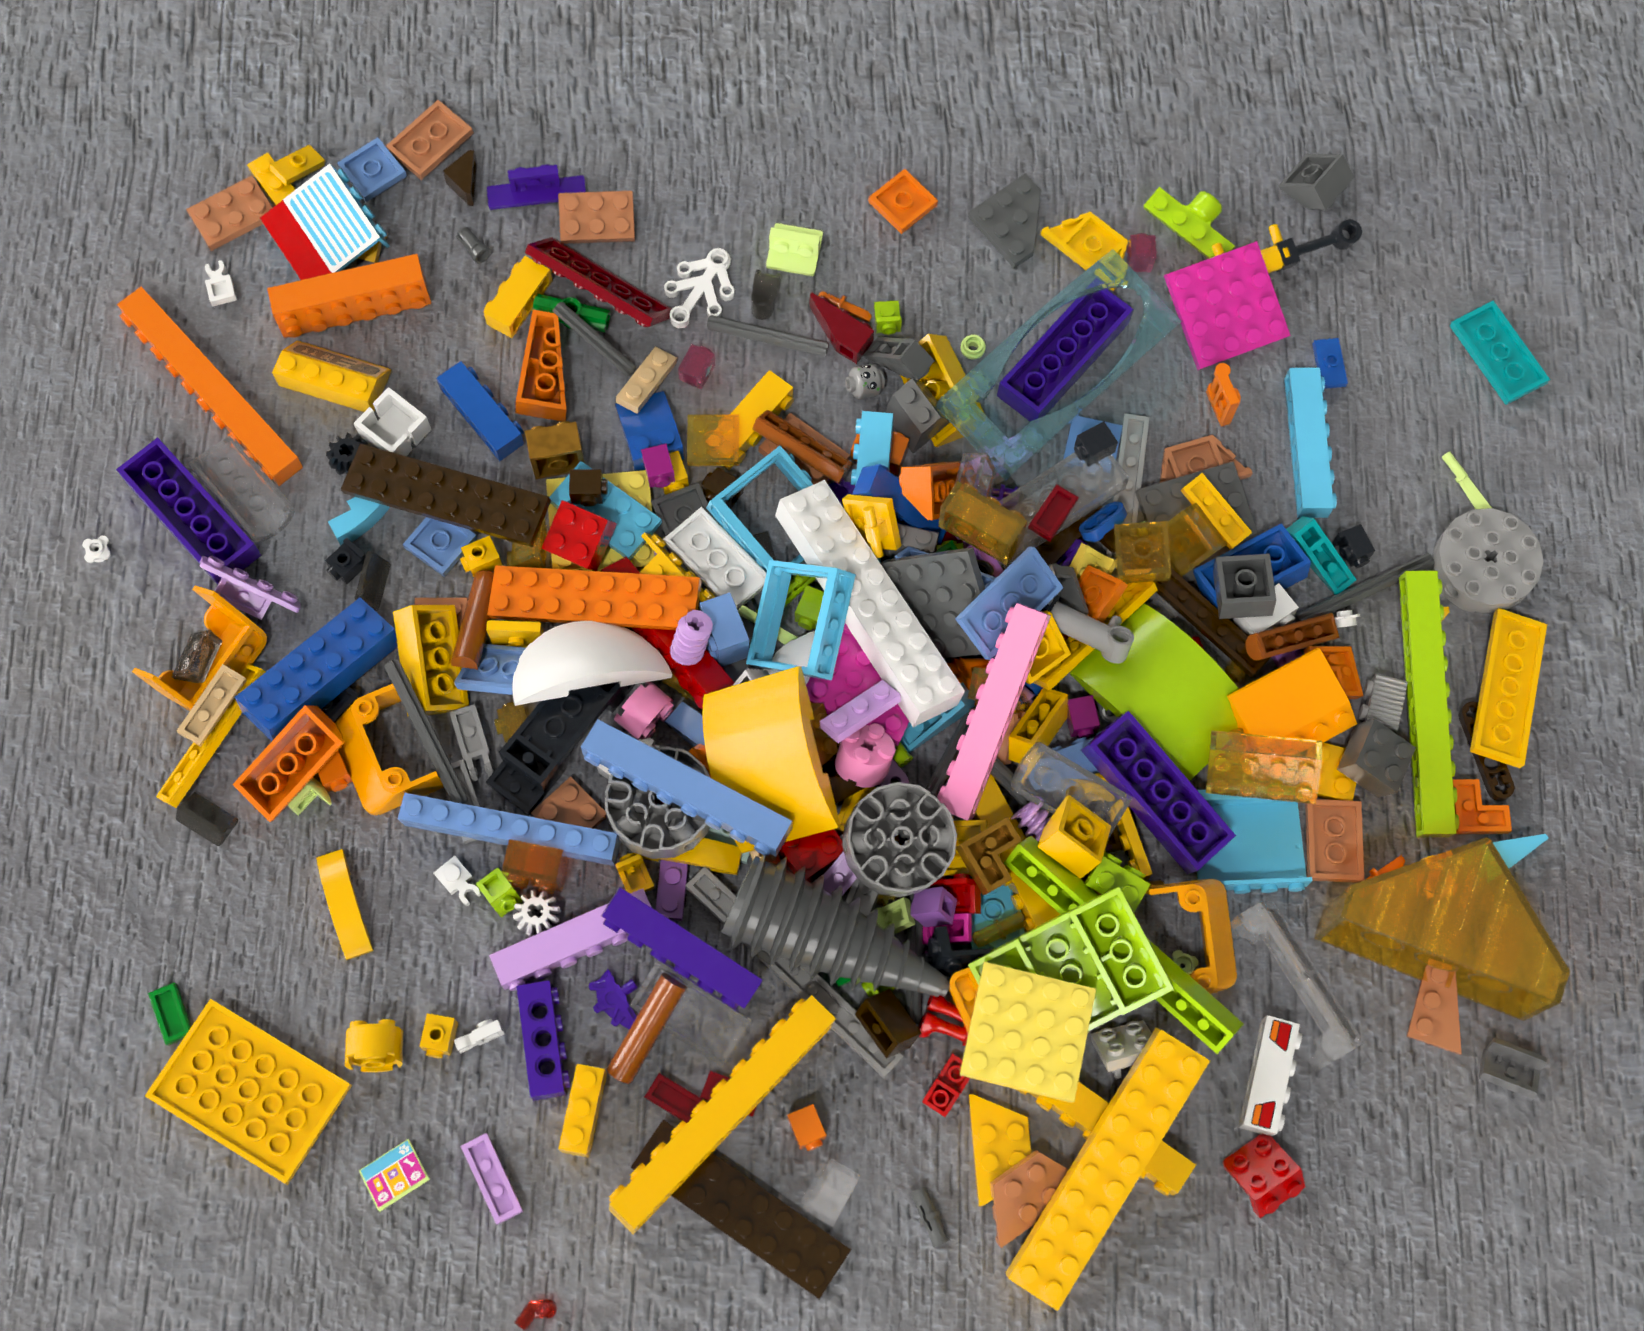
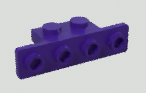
M548 164L539 167H519L515 170H508L510 184L487 186L490 210L559 202L558 193L586 192L583 175L560 178L557 165Z

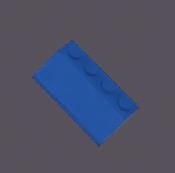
M1282 523L1218 556L1270 554L1274 586L1279 583L1284 590L1307 578L1311 565L1310 559ZM1214 558L1193 569V573L1201 595L1218 609L1213 576L1216 560Z

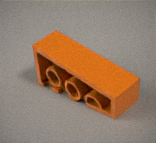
M533 310L516 396L515 414L563 422L566 421L567 409L558 316L555 313Z

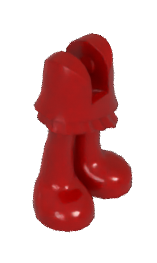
M930 995L926 1010L944 1014L963 1022L956 1005L950 1003L941 995L939 997ZM929 1012L924 1013L918 1027L922 1032L919 1037L926 1038L931 1033L937 1032L962 1041V1046H966L968 1032L964 1022L963 1027L940 1019Z

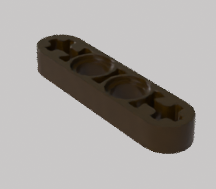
M1475 701L1466 703L1458 714L1470 747L1473 735L1471 728L1475 724V718L1473 719L1472 716L1467 717L1466 714L1469 709L1472 713L1477 712L1478 702ZM1472 753L1489 796L1498 802L1508 799L1514 793L1515 786L1507 764L1497 761V769L1490 770L1484 764L1486 757ZM1499 773L1502 774V775H1501L1500 777H1498V778H1496V777H1494L1493 779L1490 778V777L1495 776V775H1497V774H1499ZM1498 782L1500 786L1506 787V790L1503 793L1501 791H1496L1495 787L1498 785Z

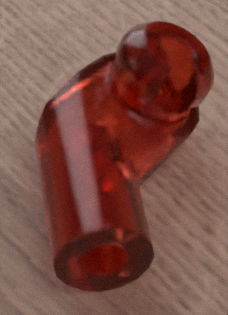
M547 1298L531 1300L514 1323L526 1331L534 1319L553 1318L557 1312V1307L554 1301Z

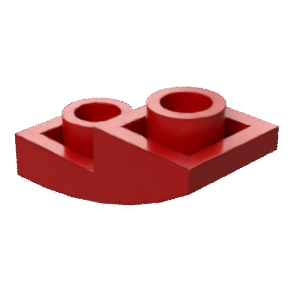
M954 1053L922 1100V1103L943 1117L947 1116L970 1080L969 1077L959 1075L963 1059Z

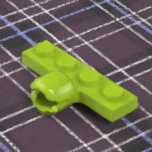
M1159 187L1143 205L1146 211L1208 259L1215 257L1212 246L1216 243L1222 244L1225 253L1235 249V245L1211 227L1212 222L1222 212V205L1213 195L1206 191L1199 192L1192 202L1185 206Z

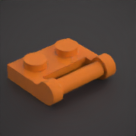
M1220 363L1216 366L1213 382L1206 389L1207 397L1221 427L1231 423L1241 402L1240 393L1237 388L1233 387L1229 378L1231 369L1226 363Z

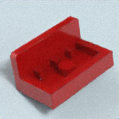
M954 874L953 879H947L946 876H942L926 888L944 887L957 899L955 914H981V891L974 879H970V874Z

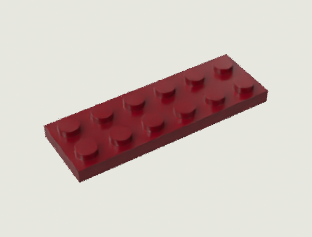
M550 237L527 245L525 253L531 256L535 263L546 265L553 270L552 272L555 275L571 280L575 287L588 290L594 294L597 300L608 302L614 306L617 312L633 317L637 324L643 327H651L670 319L672 308L556 239Z

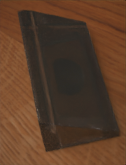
M372 551L366 553L354 598L355 600L362 598L372 609L378 611L391 565L387 560Z
M210 630L191 634L172 674V678L203 683L221 646L222 640Z
M196 792L177 807L176 820L218 847L225 841L239 820Z

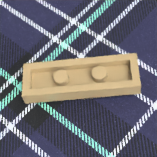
M655 346L618 393L616 403L638 414L676 365L677 357Z
M222 664L177 729V733L201 747L247 679Z

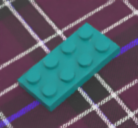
M1494 300L1452 321L1450 324V328L1505 405L1549 382L1550 378Z

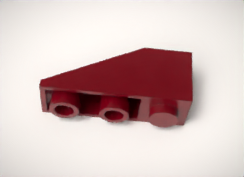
M811 292L809 307L835 351L857 364L873 343L874 330L868 323L853 318L845 309H838L833 306L827 298L817 296Z

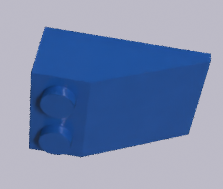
M664 391L654 393L638 414L618 403L615 404L635 471L645 470L641 449L667 444L669 453L679 451L681 459L684 460L683 445Z

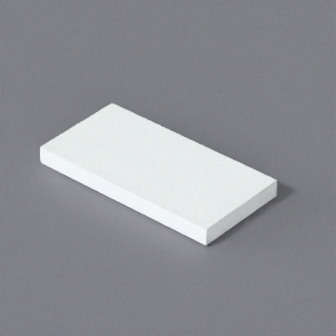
M702 507L663 539L666 546L683 561V564L691 572L700 577L702 583L716 597L730 592L737 610H739L741 605H745L764 587L766 572Z

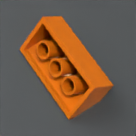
M972 461L939 462L901 467L899 484L902 488V494L927 520L956 516L962 511L965 514L974 512Z
M305 705L232 785L269 822H273L345 742L336 724L318 706Z

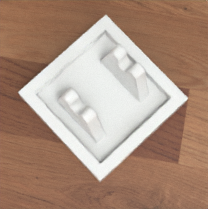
M1144 1020L1132 1021L1126 1025L1104 1028L1099 1032L1091 1033V1040L1107 1071H1112L1115 1079L1121 1078L1122 1068L1130 1067L1134 1064L1152 1033Z

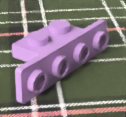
M202 556L200 567L222 577L215 592L235 608L262 620L272 601L296 613L299 612L300 602L294 594L287 591L281 593L273 589L274 586L265 580L259 579V581L250 578L249 574L242 569L234 568L233 570L226 567L222 560L214 556L209 558Z

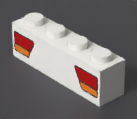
M1268 1015L1261 1020L1238 1128L1270 1135L1271 1137L1276 1135L1278 1131H1282L1285 1121V1115L1281 1114L1283 1103H1288L1291 1088L1287 1087L1289 1076L1292 1077L1296 1068V1060H1293L1295 1049H1299L1302 1040V1033H1298L1300 1024Z

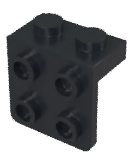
M947 926L935 928L932 937L928 939V947L922 956L924 961L947 976V980L950 981L954 973L968 968L969 963L991 952L993 949L952 951Z

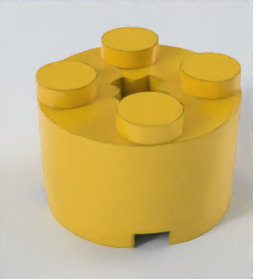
M383 1019L379 1020L378 1024H367L366 1021L361 1020L350 1022V1028L346 1030L345 1041L346 1068L353 1070V1065L361 1066V1072H387L393 1070L394 1064H397L398 1068L402 1066L403 1030L396 1026L395 1020Z

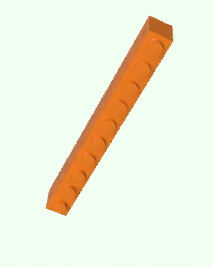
M142 286L117 304L122 312L119 315L121 320L127 327L134 326L137 330L134 332L143 344L148 342L152 346L150 351L158 361L164 359L167 363L165 367L174 378L179 376L183 380L180 384L189 395L194 393L198 397L196 402L205 412L210 410L213 413V421L221 430L226 428L230 432L227 436L236 447L239 445L243 446L245 449L244 455L252 464L257 462L262 467L259 471L268 482L273 479L280 486L303 468L293 451Z

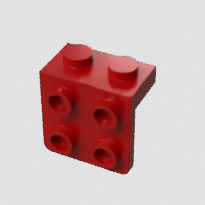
M1260 1134L1223 1160V1166L1226 1171L1249 1195L1253 1211L1259 1218L1275 1212L1280 1204L1289 1198L1296 1197L1305 1188L1301 1168L1270 1135Z

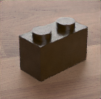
M890 989L867 998L855 1013V1016L886 1059L909 1049L922 1034Z

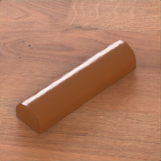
M769 410L763 412L753 425L752 430L777 446H781L785 451L838 484H841L853 465L846 458Z
M482 570L475 573L452 655L451 666L478 670L487 637V621L491 620L487 613L493 572Z
M1329 613L1251 634L1246 639L1245 647L1250 658L1262 660L1340 637L1334 615Z
M665 972L661 974L607 1067V1072L612 1077L627 1084L633 1082L686 991L687 986Z

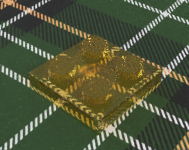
M739 414L688 415L687 466H739Z

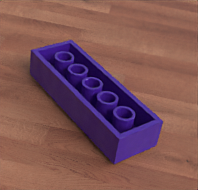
M1093 280L999 382L997 397L1036 426L1130 322L1134 309Z
M158 437L116 469L127 485L199 565L202 556L208 558L214 556L222 560L226 567L233 570L234 568L244 570L261 556L250 538ZM204 569L218 585L222 577Z
M1129 711L1116 718L1081 749L1082 753L1187 874L1202 868L1236 836Z
M620 887L601 914L605 918L603 922L605 926L616 933L622 929L629 934L626 939L639 948H642L644 944L652 949L650 954L664 964L667 960H670L676 964L673 968L676 972L687 979L693 975L699 979L696 984L710 994H713L715 990L722 994L720 1000L735 1010L738 1005L745 1009L763 981Z

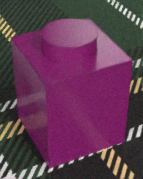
M667 444L641 449L650 488L655 486L663 488L675 482Z
M1093 695L1068 699V718L1066 720L1071 737L1078 736L1079 739L1083 737L1090 738L1094 736V733H1097L1100 723Z

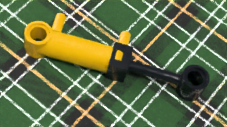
M1347 219L1335 227L1331 235L1295 246L1293 238L1283 240L1278 225L1273 224L1268 229L1274 245L1260 251L1268 273L1280 272L1292 268L1300 262L1299 255L1332 244L1340 250L1351 247L1361 238L1362 227L1356 220ZM1343 230L1349 233L1350 239L1344 237ZM1216 243L1212 246L1215 256L1225 253L1221 243Z

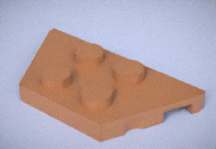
M1209 435L1165 448L1162 458L1160 483L1233 461L1240 480L1251 477L1253 472L1249 467L1245 468L1235 459L1236 455L1229 449L1224 448L1214 435Z
M1035 1150L990 1182L991 1197L994 1200L993 1218L996 1221V1243L998 1246L1004 1247L1037 1222L1069 1169Z

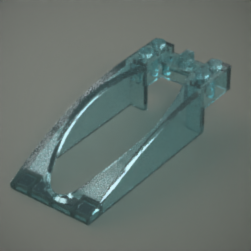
M1112 249L986 356L939 399L936 407L1000 476L1007 481L1035 454H1039L1182 321L1119 254ZM1117 287L1136 291V294L1141 296L1143 301V315L1137 332L1125 354L1113 370L1084 396L1054 413L1032 420L1011 440L976 405L981 399L988 397L1003 367L1016 347L1048 315L1080 297L1097 291Z

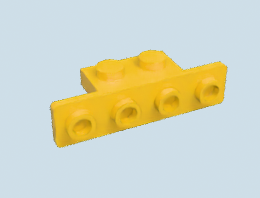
M646 532L641 535L657 555L639 572L640 574L697 577L690 570L688 572L684 570L681 566L683 561L674 552L669 553L664 548L666 543L657 534L651 535ZM701 588L699 598L701 602L715 598L708 589L703 590Z

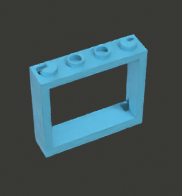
M781 446L773 450L710 500L706 507L723 529L766 573L769 560L773 559L725 502L774 463L798 491L812 486L810 475L805 470H801L795 464L793 455H789ZM799 554L790 563L802 564L805 560Z
M769 560L746 664L778 672L797 667V665L772 661L791 575L824 578L827 581L808 666L801 667L804 676L832 681L856 574L839 568Z

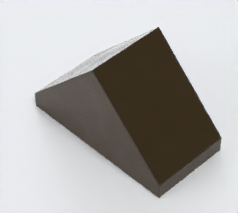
M468 150L444 169L443 174L446 184L467 205L474 206L477 160L474 150Z

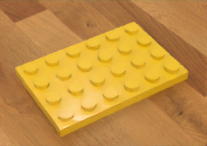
M210 999L145 1097L288 1185L352 1085Z

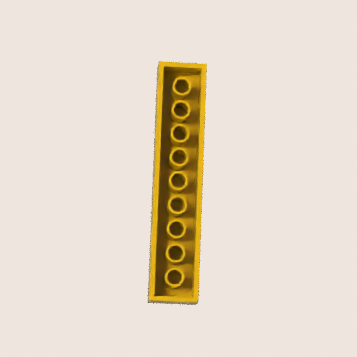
M812 995L806 1001L801 998L792 1007L788 1015L790 1018L787 1021L784 1018L780 1019L771 1029L770 1038L767 1041L762 1038L754 1046L750 1054L751 1058L748 1061L743 1058L732 1069L730 1075L732 1078L728 1082L725 1079L721 1080L712 1090L713 1093L710 1095L712 1098L708 1102L703 1099L693 1109L690 1116L692 1119L688 1123L683 1120L672 1131V1140L667 1145L661 1142L651 1153V1161L646 1166L641 1163L631 1173V1182L626 1187L621 1184L609 1196V1201L611 1202L609 1204V1211L633 1235L831 1029L836 1018Z
M1159 1028L1154 1029L1005 1272L1009 1280L1057 1311L1059 1310L1210 1060Z

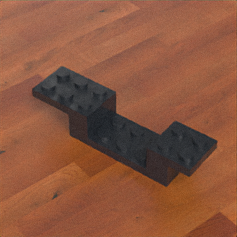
M625 627V628H627V629H629V630L635 632L631 627ZM619 682L580 688L569 690L567 697L540 701L499 751L502 762L487 779L486 784L529 816L563 775L559 765L604 710L608 709L613 713L636 684L620 687Z

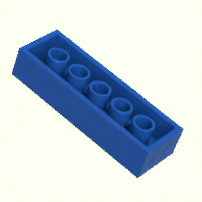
M358 598L236 695L235 699L241 712L265 736L273 741L305 705L318 706L322 709L398 647L396 631L362 598Z

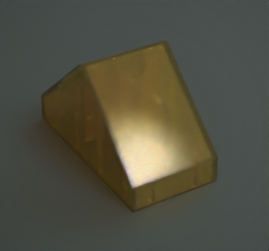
M1487 837L1350 885L1324 908L1314 937L1316 940L1420 981L1428 982L1426 965L1450 971L1445 984L1446 988H1450L1456 971L1458 996L1521 1021H1525L1560 1004L1570 974L1568 966L1491 839Z

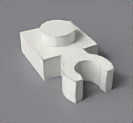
M221 260L218 261L219 269L216 271H212L209 264L205 265V270L211 278L205 280L212 306L237 300L230 274L226 275V267Z
M453 856L434 872V875L451 895L459 891V898L464 905H470L466 899L468 892L473 891L478 897L481 896L477 886L468 884L473 877L456 856Z
M492 1019L480 1022L476 1025L477 1029L471 1031L472 1033L454 1040L457 1050L463 1053L476 1045L480 1046L505 1035L501 1023L498 1020L493 1021Z

